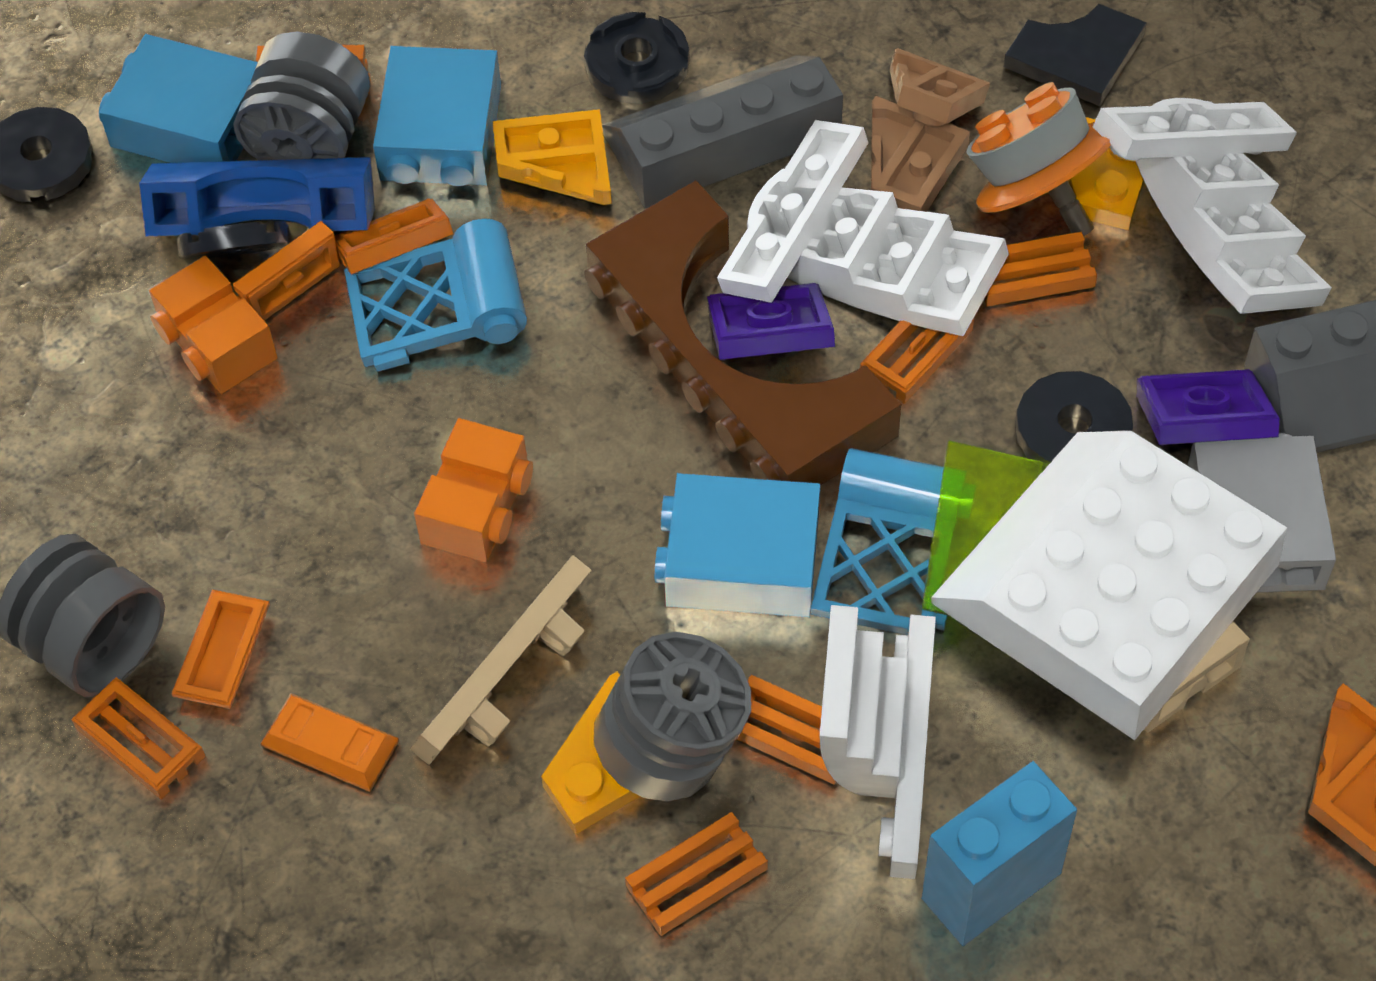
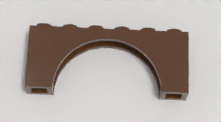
M696 180L586 243L588 268L584 271V275L592 292L599 299L606 297L616 308L617 316L624 329L631 336L638 334L649 346L650 355L656 366L664 374L671 372L682 384L683 393L692 408L699 413L705 411L714 421L717 433L725 446L732 452L739 450L750 463L755 479L818 483L821 486L843 471L846 455L850 448L875 452L899 437L902 404L866 365L849 374L827 381L805 384L777 383L758 379L731 368L712 355L702 345L687 321L684 308L688 295L701 273L715 259L729 250V216Z

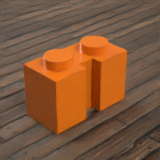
M206 255L149 290L156 313L151 315L150 318L158 334L168 345L176 341L184 350L181 352V355L191 373L199 381L207 377L221 395L278 359L268 324L244 297L239 299L233 292L231 283Z
M458 418L442 451V465L437 476L431 475L414 512L422 545L487 563L495 543L502 544L508 536L512 523L511 506L517 494L523 496L528 490L533 474V462L527 460L523 435Z

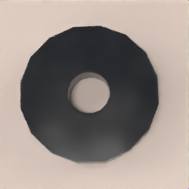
M629 12L612 16L594 29L590 35V42L587 48L585 46V70L590 83L603 96L621 103L644 104L663 99L677 90L688 75L690 54L684 32L671 20L659 16V20L646 18L645 12ZM633 52H643L649 55L647 59L639 62L629 61L624 58Z
M35 107L18 111L0 122V193L17 201L32 202L30 197L44 196L45 200L61 197L76 188L90 172L92 164L91 153L93 148L87 128L75 115L59 108ZM46 149L51 151L48 156L41 160L30 161L26 159L36 150Z
M284 221L274 222L275 232H267V225L260 224V222L204 229V232H199V241L193 242L191 233H183L176 239L179 259H200L205 255L208 258L282 248L292 242L290 227Z
M1082 371L1056 372L1038 379L1023 393L1015 418L1017 442L1027 459L1038 467L1039 462L1047 467L1077 434L1067 432L1061 428L1058 422L1064 418L1076 417L1086 422L1089 428L1084 432L1133 431L1131 407L1121 391L1104 378Z

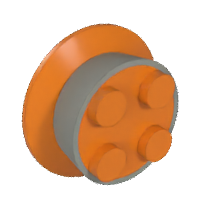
M1050 82L1030 92L1024 98L1026 103L1007 114L1004 110L996 111L982 119L975 126L979 135L969 144L966 152L989 181L979 193L976 203L983 212H998L1019 206L1048 192L1056 207L1060 208L1059 212L1071 233L1082 231L1083 236H1085L1094 229V226L1079 200H1076V195L1068 180L1098 159L1111 146L1110 139L1101 136L1093 128L1095 122L1087 123L1075 89H1057L1055 84Z

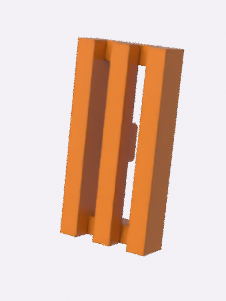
M429 198L371 221L368 230L344 231L334 235L339 259L347 267L348 272L354 274L453 235V230L448 216L433 199Z
M322 221L318 222L234 282L233 287L239 294V299L244 297L264 321L339 267L340 261L334 232Z
M1082 231L1007 245L1009 255L994 282L1022 277L1023 280L992 284L984 298L986 307L1095 287L1097 273L1095 267L1090 266L1091 256L1089 250L1084 249L1085 239ZM1076 267L1077 269L1044 276L1045 272H1051Z
M974 319L964 336L945 333L904 378L901 376L942 332L926 328L910 343L909 348L890 368H887L883 364L919 327L904 320L900 321L860 363V368L866 365L888 390L891 388L896 392V399L906 404L973 331Z
M751 675L748 679L751 688V713L749 716L780 730L783 735L799 742L804 741L820 749V730L818 729H820L822 706ZM746 722L742 732L736 739L833 785L836 783L829 774L821 756Z
M117 677L71 719L75 728L160 800L170 792L168 786L174 780L181 782L188 775L186 768L192 762L198 765L206 757L203 748ZM114 699L119 700L177 748L179 752L172 758L109 704ZM100 716L162 769L155 773L95 723L93 719Z
M730 812L625 877V884L656 931L662 936L768 870V860L761 851L757 852L747 831L743 832L741 830L739 820L733 812ZM728 838L730 839L728 843L724 844L720 848L703 857L702 859L687 867L683 871L674 875L673 877L658 885L654 889L650 890L649 892L646 891V889H648L649 887L653 886L665 877L669 876L670 874L674 873L686 864L695 860L696 858L711 850L715 846L724 842ZM741 854L745 861L665 911L661 912L658 908L659 904L706 878L709 873Z

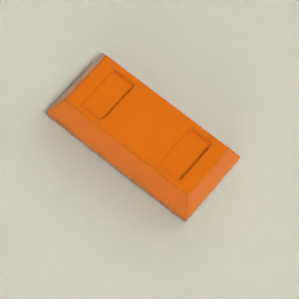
M212 589L171 693L172 697L231 709L270 606L269 601Z
M290 693L260 744L264 748L371 792L395 750L399 738Z

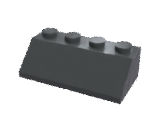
M795 55L602 124V128L607 142L645 209L695 180L702 187L793 155L815 120L842 124L843 94L820 57Z
M1376 300L1264 325L1254 329L1244 369H1250L1279 416V433L1291 436H1314L1317 453L1376 439Z

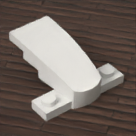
M1171 98L1159 101L1152 106L1100 109L1093 128L1101 136L1110 139V149L1114 154L1129 161H1136L1152 198L1178 240L1203 273L1240 314L1323 305L1332 287L1297 255L1306 235L1271 204L1279 184L1243 154L1258 155L1262 152L1288 151L1297 133L1265 102L1213 104L1212 102L1198 99Z
M815 120L786 168L781 169L769 179L756 195L749 210L748 229L717 277L722 292L772 303L787 278L798 284L816 283L819 284L823 295L853 307L897 321L904 320L916 326L964 336L1009 255L1005 238L953 230L950 216L947 214L898 208L893 192L842 188L868 145L864 127Z
M831 605L820 724L822 759L829 774L845 789L863 796L896 798L894 818H881L878 856L891 857L890 877L915 879L919 853L936 617L910 615L908 636L896 635L894 657L882 656L884 632L857 630L858 607Z

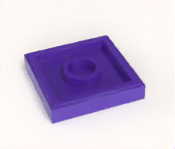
M809 283L782 286L772 303L725 293L707 296L709 318L720 360L835 347L834 327L819 284Z
M1250 369L1151 375L1137 378L1136 396L1159 445L1279 437L1280 418Z

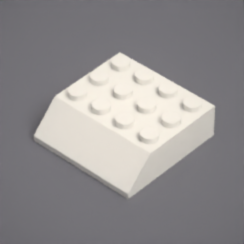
M1132 431L1077 432L931 597V603L1135 740L1279 566L1287 527Z

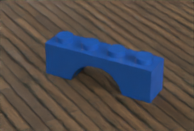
M371 157L151 164L139 182L145 236H178L183 233L198 235L199 232H204L206 228L250 220L292 221L303 224L309 229L322 221L332 231L368 230L375 211Z

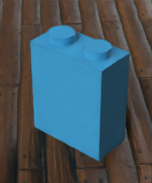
M145 34L135 52L130 53L126 57L122 74L112 91L107 92L100 103L99 119L103 123L110 147L170 163L237 161L244 147L237 140L233 124L247 88L251 84V79L258 62Z
M390 47L373 144L380 181H395L402 184L412 182L441 183L453 186L487 185L494 141L492 121L497 120L501 92L497 50Z
M677 473L674 496L664 495L662 502L661 531L670 532L668 547H657L654 579L655 583L665 584L666 607L810 618L819 522L820 484Z
M1034 761L1030 762L930 835L921 899L962 946H965L1062 873L1077 808Z

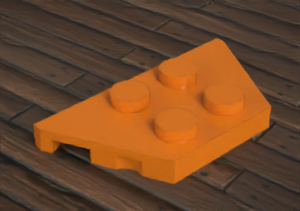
M1343 683L1337 689L1332 702L1308 813L1376 867V708Z

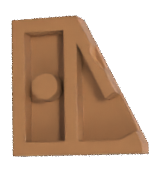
M899 48L895 49L890 66L897 106L913 111V118L932 126L947 124L983 104L990 85L987 81Z
M875 96L872 101L871 190L893 192L898 208L927 212L968 148L970 131L949 123L942 126L924 124L913 118V111Z

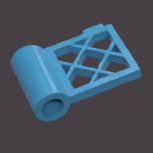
M493 219L472 220L459 227L455 231L453 239L414 249L354 274H350L347 268L344 269L360 357L365 367L374 365L377 372L410 363L408 355L472 337H477L492 344H503L513 340L524 330L527 324V316L507 229L502 223ZM441 261L445 262L446 270L433 287L414 279L424 266ZM381 278L394 282L379 302L364 296L362 293L361 284ZM449 288L451 290V295L446 293ZM406 289L425 297L411 317L392 309ZM438 303L454 310L456 313L457 322L437 328L424 324V321ZM366 310L371 312L368 317L366 314ZM384 318L402 326L393 340L372 345L371 335Z
M850 448L846 455L841 475L838 500L813 596L811 615L830 619L831 605L858 607L857 625L908 635L910 618L895 615L885 601V598L912 583L924 600L921 616L936 617L935 629L944 630L947 613L933 605L931 597L942 586L958 518L969 520L976 485L965 483L967 471ZM846 520L872 525L881 540L854 555L842 538ZM886 528L897 531L890 535ZM914 534L939 539L935 556L914 568L897 545ZM889 550L904 574L877 589L861 565ZM840 551L846 561L835 567ZM851 571L855 573L868 592L867 596L851 605L827 600L831 583ZM931 572L927 588L920 577ZM876 604L880 611L868 608Z

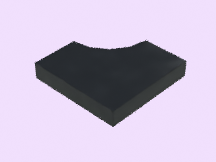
M1098 4L1086 16L1069 23L1046 24L1028 19L1006 52L1003 67L1044 84L1053 82L1057 89L1073 88L1078 98L1100 106L1144 37L1147 22Z

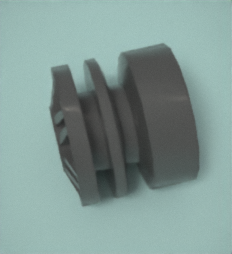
M298 31L276 35L267 41L252 76L251 84L247 88L233 126L237 140L257 160L344 158L355 130L354 125L360 116L371 87L368 71L357 56L341 44L323 36Z
M78 534L59 535L42 544L26 558L7 583L0 599V637L12 646L22 650V653L28 658L40 664L44 663L47 672L76 693L86 698L98 695L116 677L123 682L143 661L153 647L162 627L165 603L161 592L123 566L117 567L113 558L100 551L96 546Z
M671 632L652 636L632 652L594 722V746L602 766L620 786L643 798L668 802L695 794L709 783L725 754L729 752L734 741L742 732L751 713V688L742 667L724 648L702 636Z

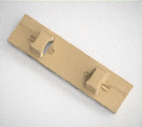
M574 555L570 557L420 735L410 749L413 753L430 765L454 735L458 736L463 729L488 747L497 740L510 723V720L488 701L492 695V689L531 643L535 644L539 639L559 655L565 656L582 637L585 630L563 609L568 604V598L591 572L589 567Z

